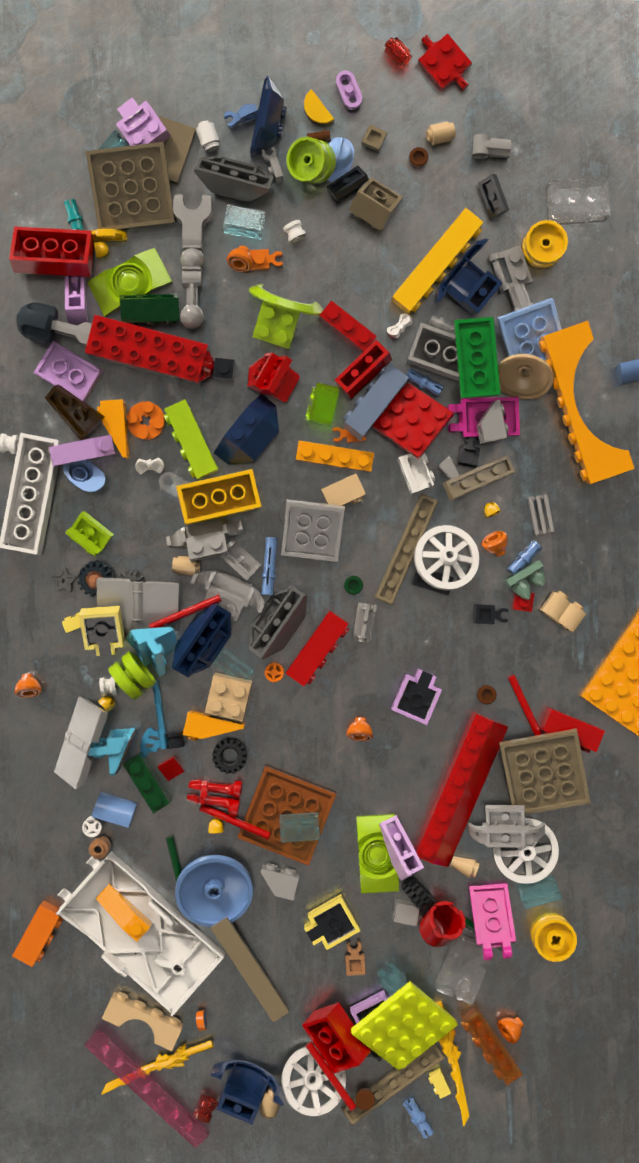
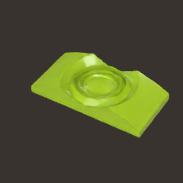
M155 248L136 254L124 263L101 272L87 282L104 317L120 310L119 295H150L173 283Z
M394 814L356 816L361 894L399 891V876L391 863L379 825L381 822L395 816Z

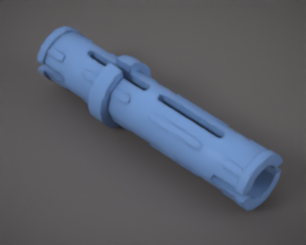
M266 537L263 573H261V577H263L262 595H273L278 538Z

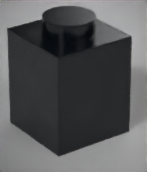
M215 358L214 380L234 383L235 360Z

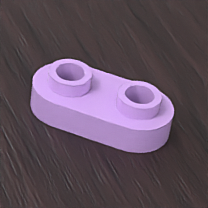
M346 70L341 71L336 77L337 89L344 106L349 110H356L362 104L361 91L353 73ZM347 81L349 84L343 85L342 82ZM354 98L356 102L351 103L349 100Z

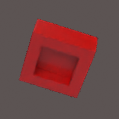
M514 592L512 609L532 612L535 593H530V599L527 600Z

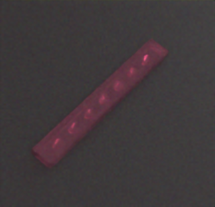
M99 1029L85 1042L84 1046L195 1149L209 1136L208 1130Z

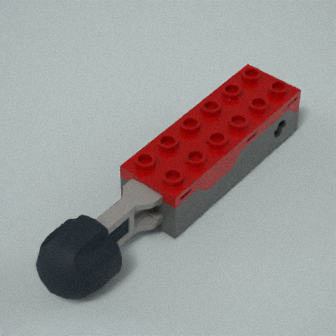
M32 302L20 308L16 316L18 330L25 338L44 344L50 343L55 333L76 338L86 347L85 353L92 359L201 387L202 381L214 372L215 361L210 354L208 344L98 315H94L92 324L84 322L76 326L57 321L58 310L56 307L43 303Z

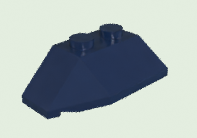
M269 76L264 78L250 148L251 158H256L262 154V150L266 151L277 144L278 137H282L283 133L281 121L282 118H286L287 107L284 106V98Z
M260 394L248 405L223 436L214 454L228 465L255 462L279 432L276 405L263 394Z
M216 603L198 612L175 645L172 668L186 677L209 668L231 636V613Z

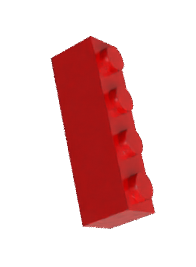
M329 610L285 674L302 686L310 685L316 677L314 675L316 669L319 668L321 670L327 662L325 659L326 655L329 652L332 654L337 648L338 644L336 641L338 638H344L349 631V628H347L348 623Z

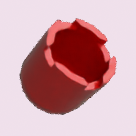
M441 901L436 903L422 917L419 924V932L422 939L432 947L439 948L448 945L457 939L465 929L464 914L453 906L452 902Z

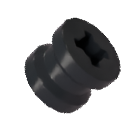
M183 730L164 733L168 742L166 749L185 746V742L182 739Z

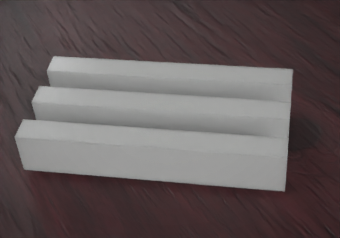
M547 494L527 498L534 535L554 532ZM540 499H543L548 529H546L544 515ZM535 500L537 503L539 519L542 529L540 531L538 530L537 519L533 501Z

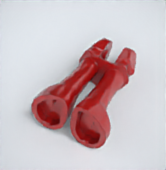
M201 779L190 781L188 787L201 790L200 795L187 794V801L195 805L223 807L228 809L230 816L237 817L240 806V799L237 798L241 797L243 781L238 780L229 785L214 784L208 781H201ZM209 792L227 794L236 798L210 796Z

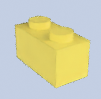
M80 612L76 613V616L73 618L71 616L64 618L65 621H62L66 633L81 628Z
M440 1067L429 1072L430 1077L428 1079L431 1085L434 1084L435 1094L439 1095L440 1099L451 1094Z

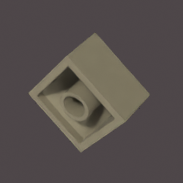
M371 177L358 190L349 211L354 213L356 217L370 223L372 227L382 230L403 197Z

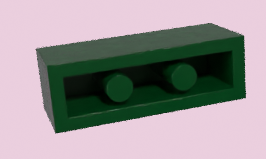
M178 294L119 295L121 322L136 325L137 322H144L146 325H153L159 321H164V324H174L175 321H179Z
M143 752L138 753L123 764L153 814L171 803L172 798Z

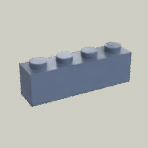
M392 364L387 369L385 367L381 369L377 375L379 379L376 383L373 381L366 389L368 393L365 397L360 396L354 404L356 406L354 411L351 412L349 410L343 418L345 422L342 427L360 441L409 378Z

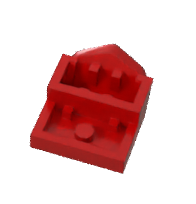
M273 352L265 353L262 358L249 366L247 386L261 394H267L280 402H286L300 376L291 369L292 359L288 356H277Z

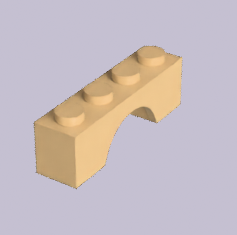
M122 992L113 993L102 1017L103 1020L118 1027L128 1020H142L152 1028L154 1043L170 1051L173 1050L183 1027V1023L178 1018L168 1017L161 1010L151 1009L144 1002L134 1001Z

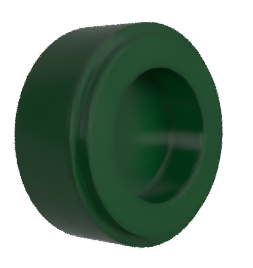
M350 576L345 580L344 588L347 593L356 595L362 591L363 582L358 576Z

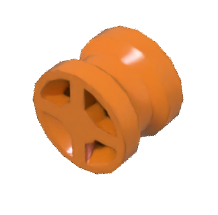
M277 662L268 664L265 669V676L271 682L280 681L284 675L283 666Z

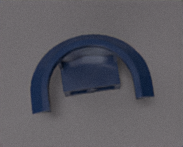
M488 239L477 241L451 270L436 290V303L447 293L473 316L482 310L502 284L491 272L486 271L484 273L470 261L482 249Z
M244 1060L222 1061L213 1066L210 1076L219 1080L222 1079L226 1070L232 1069L216 1110L252 1125L268 1084L273 1090L272 1102L284 1106L285 1094L282 1087L262 1067Z

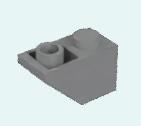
M500 400L490 404L476 425L480 444L507 438L508 426L504 423L503 416L505 411L503 404H500Z
M270 863L262 865L261 874L274 896L293 901L299 881V874L296 873V870L285 868V870L278 869L277 865Z

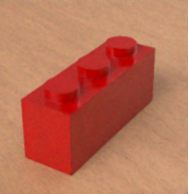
M332 300L319 315V321L361 354L377 338L374 333Z
M375 340L335 379L337 386L352 399L383 367H386L392 361L390 352Z
M549 707L540 726L544 734L577 729L580 749L587 753H590L591 750L597 752L605 733L604 730Z

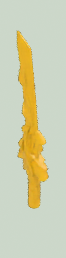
M437 1001L436 1003L443 1008L442 1001ZM454 1028L438 1042L443 1048L442 1052L448 1058V1063L452 1066L453 1071L450 1074L456 1083L457 1094L455 1098L461 1110L464 1127L469 1118V1112L458 1064L461 1052L458 1051V1047L453 1043L456 1033Z
M210 1040L186 1049L185 1043L179 1046L172 1055L165 1054L161 1056L159 1054L155 1062L107 1083L101 1095L119 1086L128 1085L135 1078L148 1076L151 1071L185 1066L184 1061L189 1060V1056L214 1048L213 1041Z

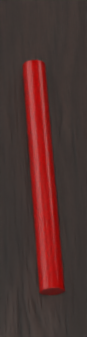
M218 594L149 624V628L166 626L208 608L215 603L222 602L221 596Z
M516 676L508 677L534 735H543Z
M201 805L199 811L267 840L271 837V832L212 807Z
M309 1042L305 1047L349 1110H354L356 1104L313 1043Z

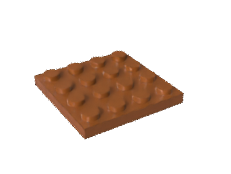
M265 765L244 821L271 832V837L267 840L244 829H240L237 838L309 866L337 793Z

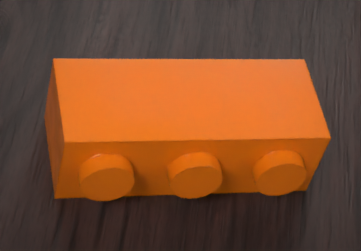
M46 901L39 905L12 957L31 967L36 962H41L45 955L43 951L45 945L49 946L54 938L53 930L55 928L58 929L63 921V918L56 914L59 908Z

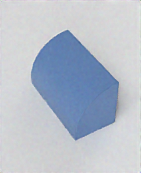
M639 359L620 363L615 367L619 386L639 381Z
M101 791L92 817L129 828L132 824L138 802Z

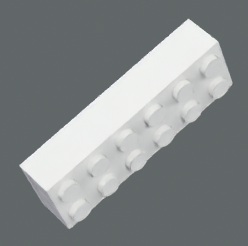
M20 433L0 537V548L42 555L59 465H52L49 447L63 444V442Z

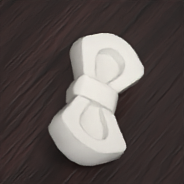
M407 313L401 314L399 322L395 326L387 328L388 335L393 339L399 338L401 332L404 333L405 328L412 325L411 316Z
M160 458L147 461L138 459L135 469L139 474H143L147 470L161 473L164 469V462Z

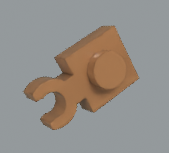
M357 940L356 948H352L350 941H347V950L351 953L345 955L347 976L366 975L364 953H359L361 950L360 940Z

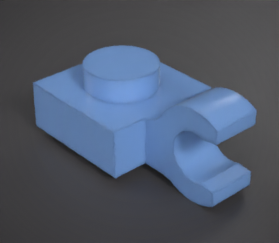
M255 103L251 105L245 104L237 113L232 111L225 112L224 118H233V121L228 123V127L234 128L239 123L242 125L256 119L258 109Z

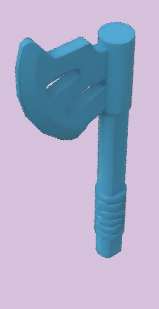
M156 680L157 683L152 688L159 730L157 731L150 727L143 734L140 749L145 757L148 756L149 752H157L159 747L166 749V744L168 743L164 735L166 729L159 680ZM150 736L159 737V740H154V739H151V738H149V737H150ZM147 744L154 745L153 747H146Z

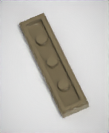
M508 455L442 484L450 501L509 476L515 473V470Z

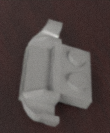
M222 518L221 520L194 526H185L173 536L166 537L167 546L170 548L187 547L191 562L229 554L226 539L243 532L242 522Z
M203 570L195 573L191 580L192 584L198 583L206 586L205 589L208 592L204 600L219 594L222 602L217 603V605L231 613L230 619L235 622L238 621L243 606L247 607L250 605L256 608L259 613L264 608V599L259 591L253 587V584L222 570Z
M486 805V823H483L482 826H475L468 822V834L477 842L487 845V847L526 848L527 845L535 843L545 834V823L533 827L529 826V823H525V805Z

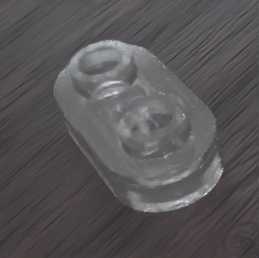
M165 472L159 478L160 487L178 498L176 486L189 483L172 472ZM167 479H171L173 481L170 486L165 484V481Z

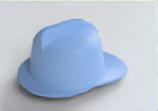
M343 137L333 138L328 143L333 148L336 156L334 172L328 179L330 182L335 181L351 169L354 147L349 140Z
M89 459L63 464V472L69 483L87 492H95L103 487L105 483L104 473Z

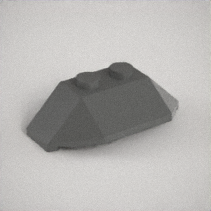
M223 156L199 157L194 168V173L210 192L245 202H250L268 193L274 179L272 175H269L259 166Z
M294 586L271 595L264 605L262 612L258 614L250 626V644L248 649L262 660L283 650L305 618L307 595Z

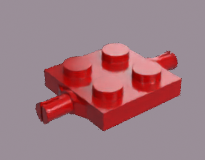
M448 33L435 43H433L428 35H425V38L423 37L421 41L428 49L418 59L419 64L442 91L457 82L462 90H465V87L467 88L469 84L462 75L472 65L471 60Z

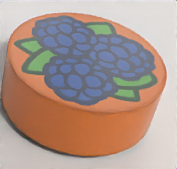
M205 1010L196 1012V1024L199 1031L207 1030Z

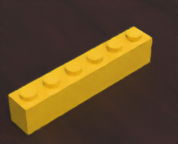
M465 208L395 292L391 301L405 313L410 314L412 311L415 313L422 305L420 302L424 296L428 298L433 292L434 288L432 286L444 279L446 269L448 267L452 269L459 259L456 257L460 252L464 254L471 245L469 244L472 238L476 239L483 231L481 229L483 221Z

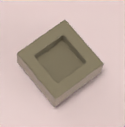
M370 124L361 144L379 152L387 132Z

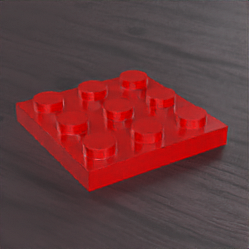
M407 382L373 424V429L417 459H420L454 416V412Z

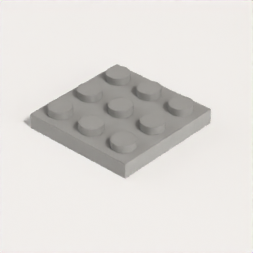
M287 499L281 555L338 562L345 506Z

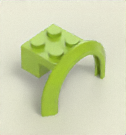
M263 284L250 287L249 292L263 300L252 337L286 349L292 346L300 313L320 315L323 311L317 302L305 304L291 301L262 288Z

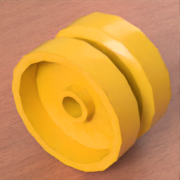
M544 220L534 224L522 241L521 249L526 262L538 269L551 268L567 250V233L555 221Z
M544 913L538 916L532 923L530 938L534 947L544 959L560 962L573 954L577 945V935L573 927L562 915Z

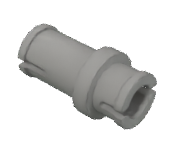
M431 316L428 323L429 326L455 335L454 325L443 321L444 318Z

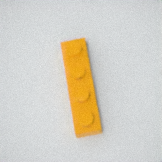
M305 441L298 442L296 460L366 472H371L374 458L373 452Z

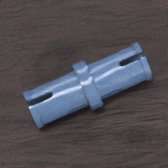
M412 368L406 374L409 377V381L417 384L420 389L423 390L424 388L435 394L437 397L444 388L443 385L430 379V376L427 374L424 376Z
M533 540L523 552L518 554L517 559L507 569L513 575L519 573L527 564H531V560L543 548Z
M409 1098L410 1103L406 1100L403 1106L411 1116L413 1125L417 1126L422 1137L426 1139L428 1138L426 1134L428 1133L430 1137L434 1131L425 1119V1113L420 1111L415 1103L414 1098Z

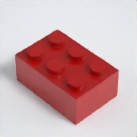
M339 1002L313 1011L302 1024L333 1073L360 1066L371 1052L368 1046L352 1035L351 1028L355 1025Z

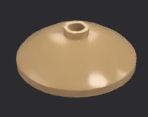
M516 354L505 358L498 364L500 390L508 396L519 397V399H534L547 393L553 384L554 376L551 367L546 361L537 356Z

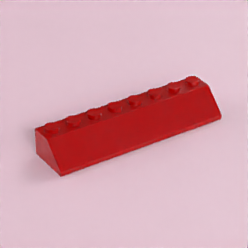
M476 712L472 713L414 848L420 859L432 864L449 867L500 748L499 742L503 741L508 726Z

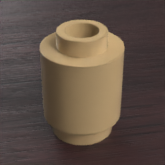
M446 121L429 125V130H426L428 142L436 145L449 142L455 138L456 131L453 122L449 123Z
M189 556L173 558V573L193 576L196 572H200L201 561L191 562Z
M271 1087L265 1091L259 1107L261 1116L267 1119L276 1117L280 1108L279 1104L272 1102L273 1090Z

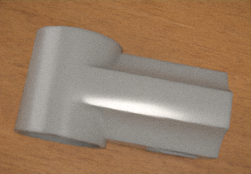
M476 134L473 140L472 156L478 159H486L489 156L509 158L512 145L511 140L491 138L487 134Z
M524 284L508 289L514 308L513 312L533 305L529 300Z

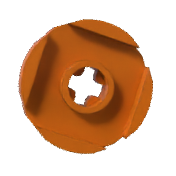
M150 401L135 404L126 416L127 427L136 438L153 440L160 436L164 430V413L159 406ZM144 416L147 418L151 417L150 425L141 424Z

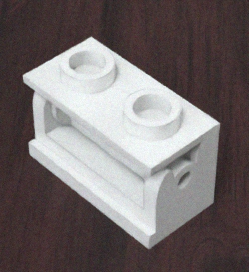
M410 453L398 458L411 495L434 486L435 477L432 470L429 471L426 464L429 462L425 453L420 459H417Z

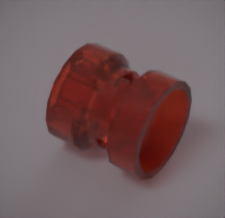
M202 1094L198 1101V1107H195L193 1116L201 1122L209 1123L213 1116L212 1112L216 1110L218 1102L213 1097Z

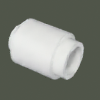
M208 120L200 122L196 132L202 148L205 149V152L218 149L220 147V140L214 123Z

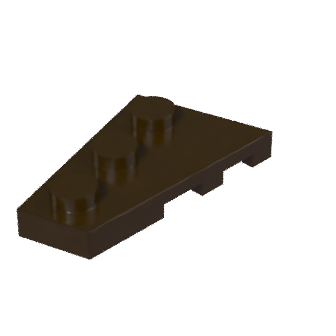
M59 384L53 386L45 396L48 403L80 440H86L105 418L101 413Z

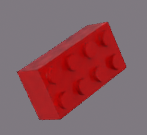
M14 226L9 256L13 272L91 277L94 255L92 231Z

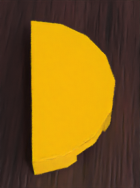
M311 89L306 94L304 100V111L308 119L313 123L325 125L334 122L333 116Z
M97 229L92 231L94 242L127 241V233L121 230Z

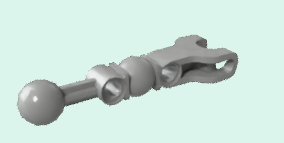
M175 194L173 213L177 222L182 225L183 253L180 261L183 266L182 287H186V306L180 312V321L185 327L194 329L198 328L204 320V313L198 307V288H202L203 285L202 267L205 261L203 255V229L213 219V203L211 194H205L202 196L201 205L197 209L191 210L185 207L183 196Z

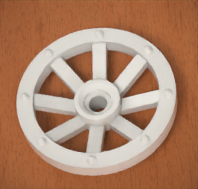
M448 525L437 526L427 531L418 541L414 552V562L417 572L427 584L440 590H455L466 585L476 574L479 566V552L474 540L462 529ZM438 534H445L446 547H444L434 536ZM452 535L462 540L456 547H452ZM429 541L440 552L423 551V547ZM467 546L471 557L459 555L458 552ZM446 553L450 554L451 558H448ZM422 558H437L438 561L426 570ZM457 561L471 564L466 575ZM440 566H444L442 581L431 576ZM451 566L460 578L456 582H448Z
M525 817V823H529L530 826H539L543 823L537 819ZM545 824V834L550 842L547 845L535 847L538 842L536 841L533 844L527 845L526 848H516V850H501V847H493L494 860L500 871L510 880L524 884L535 883L547 877L554 869L559 855L558 842L551 829ZM529 849L530 853L525 855V850ZM551 850L547 863L537 856L538 853ZM518 856L509 868L504 865L501 858ZM531 861H535L543 869L532 874ZM525 862L526 875L513 873Z
M306 1047L297 1050L286 1062L282 1072V1090L285 1094V1099L293 1109L307 1116H320L335 1108L340 1102L341 1097L337 1091L334 1093L323 1085V1081H327L328 1078L325 1074H321L322 1070L319 1065L314 1070V1058ZM305 1055H307V1071L297 1063ZM293 1068L302 1075L301 1079L290 1081ZM345 1070L334 1073L345 1089ZM313 1076V1081L310 1083L309 1079ZM304 1085L296 1101L292 1095L291 1088ZM318 1089L331 1098L322 1106H320ZM309 1090L314 1108L302 1106Z

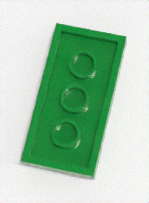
M494 317L454 320L460 398L500 396Z

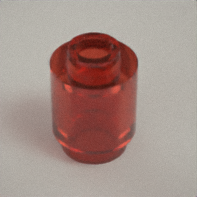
M391 37L384 45L386 47L384 52L396 65L404 67L413 56L410 53L411 50L398 37Z

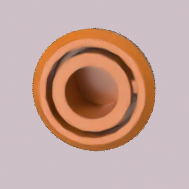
M241 245L239 248L233 249L226 258L228 265L239 272L251 270L253 260L249 253V248Z
M496 531L483 539L482 546L487 552L495 554L497 557L506 553L505 548L508 544L506 532Z
M27 673L23 674L17 682L14 693L21 698H32L38 696L42 692L40 683L33 678V675Z
M357 717L355 722L348 727L346 736L354 741H368L373 738V731L365 718Z
M518 1017L500 1019L498 1021L499 1031L508 1042L516 1044L522 1034L523 1022Z

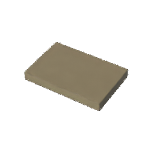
M160 116L159 119L171 135V137L164 141L169 182L178 184L196 134V128Z

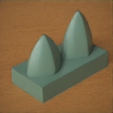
M540 560L506 580V585L510 591L513 590L518 596L529 600L530 586L527 580H530L537 586L543 587L545 585V573Z

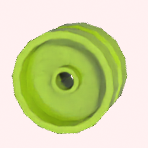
M302 137L294 141L288 149L286 157L287 168L290 174L297 180L313 184L323 183L334 172L336 156L333 148L327 142L311 137Z
M128 651L121 657L123 664L115 662L108 670L119 687L131 699L137 700L144 694L142 687L150 689L157 682L146 666L144 667L141 660L133 652Z

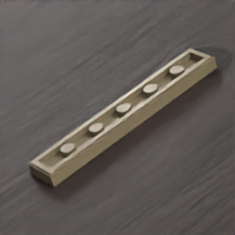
M423 493L420 494L374 598L393 605L414 558L416 545L426 531L439 502L438 500Z
M226 916L212 925L211 930L272 1022L289 1013L288 1007L229 918Z
M435 1043L405 1068L399 1071L396 1068L367 1088L374 1094L375 1102L372 1108L361 1110L356 1105V1108L350 1111L345 1104L341 1107L342 1112L353 1126L444 1060L445 1055Z

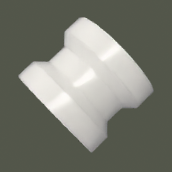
M300 220L292 221L283 227L284 232L289 236V243L297 242L307 235L305 230L301 228L302 223Z
M2 433L0 436V452L5 453L8 451L11 454H16L19 443L18 435L8 436Z
M112 677L110 679L100 678L99 685L102 697L108 694L118 695V684Z
M90 816L84 821L82 830L86 836L95 837L103 830L104 822Z

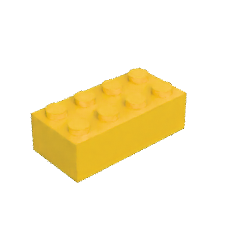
M252 469L176 486L185 526L261 508Z

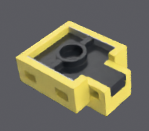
M120 606L81 609L79 619L85 650L95 649L96 656L116 655L117 648L124 647L125 643Z
M342 894L308 912L310 922L304 924V929L313 945L322 941L326 950L360 932V926Z

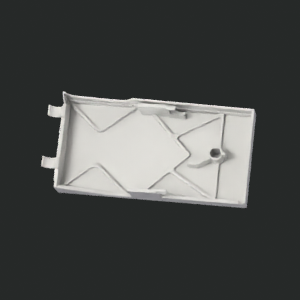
M112 851L101 862L92 856L86 863L91 865L94 870L72 894L63 888L57 895L62 897L65 902L56 914L93 940L104 950L101 957L117 973H120L124 978L128 974L173 1016L222 961L225 952ZM109 883L152 922L151 927L138 942L117 924L96 899Z

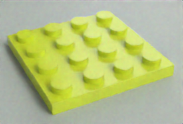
M410 981L353 1026L351 1032L352 1035L399 1071L448 1034L458 1024L456 1019Z

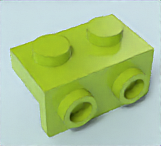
M85 511L80 513L72 527L65 532L73 542L78 543L88 554L94 557L105 549L114 536L112 532Z

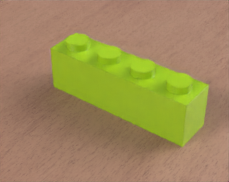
M186 399L165 408L166 414L164 418L168 426L171 424L173 426L174 432H172L176 443L180 442L183 448L180 450L183 459H188L191 465L188 467L192 478L196 476L198 480H201L218 472L219 469Z

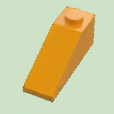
M123 399L100 401L97 411L105 416L102 423L111 435L122 457L130 459L126 402Z
M189 710L183 735H186L189 740L198 741V738L204 739L244 729L245 723Z
M110 883L96 897L117 924L136 942L151 927L152 922Z

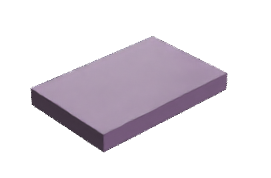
M54 340L34 371V374L54 386L59 384L83 402L86 401L103 373L102 369Z

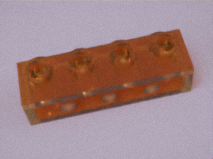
M475 1003L462 1012L461 1017L463 1021L460 1022L466 1032L470 1031L473 1036L471 1039L476 1047H481L484 1052L482 1055L488 1064L492 1063L495 1068L493 1071L499 1080L503 1079L508 1086L521 1077L523 1074L519 1065L478 1005Z

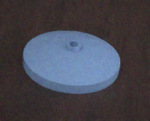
M209 855L194 860L182 870L175 886L176 903L181 913L191 922L205 927H211L226 916L231 923L236 921L246 912L253 896L252 880L246 868L238 861L222 855Z

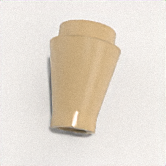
M453 856L450 867L468 878H475L480 863L475 862L476 860Z

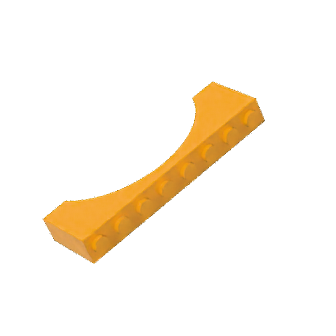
M585 321L540 337L539 347L541 352L545 353L547 359L545 361L553 371L552 387L558 394L556 399L559 408H562L564 413L562 416L564 425L569 428L570 434H568L571 445L575 447L574 457L576 462L580 463L582 469L580 470V476L582 480L587 484H593L633 470L634 465L629 450L618 449L599 440L584 424L576 407L574 398L576 367L584 350L594 340L589 322Z

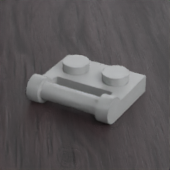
M520 245L488 256L489 263H492L496 277L502 282L499 287L500 293L507 292L513 286L519 284L527 285L533 282ZM501 259L504 260L511 283L506 282L499 262Z

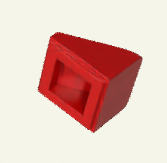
M175 755L157 766L167 781L185 772Z

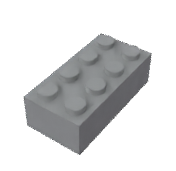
M420 323L406 363L459 382L455 335Z

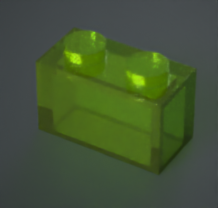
M318 382L316 387H312L310 398L313 399L312 406L308 405L306 417H309V423L331 427L340 387Z

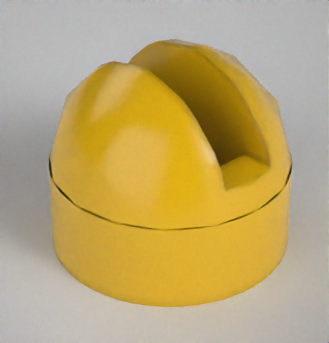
M94 242L96 257H105L109 252L107 244L104 242Z
M489 502L484 506L487 518L501 512L499 506L494 502Z
M104 696L98 701L107 712H110L115 706V701L111 696Z
M214 819L209 823L208 833L224 832V826L220 820Z

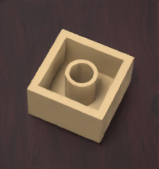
M215 672L205 713L243 721L253 681Z

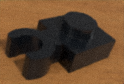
M464 437L466 445L461 444L459 465L474 468L478 466L480 447H475V445H477L479 437H475L473 441L469 437Z
M475 604L474 623L494 624L495 619L506 623L508 619H502L501 613L508 612L509 609L500 608L498 611H495V605Z

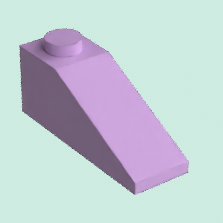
M65 276V312L68 323L72 325L88 322L85 277Z
M111 435L49 447L53 466L115 454Z
M395 815L381 822L379 825L391 863L400 880L402 881L423 869L424 866L398 817Z

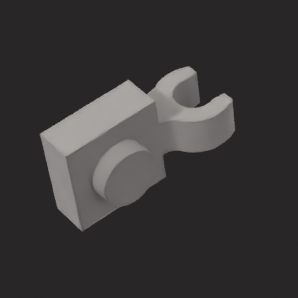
M273 146L271 147L272 155L268 156L265 154V150H262V157L270 163V167H268L269 174L275 178L276 184L284 182L278 158L276 157V149Z

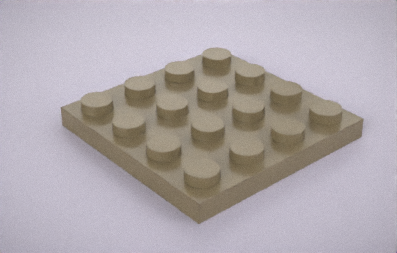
M164 142L85 151L98 229H124L175 222Z
M577 729L499 742L512 805H525V815L591 803Z

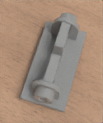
M358 602L352 640L371 643L377 605Z

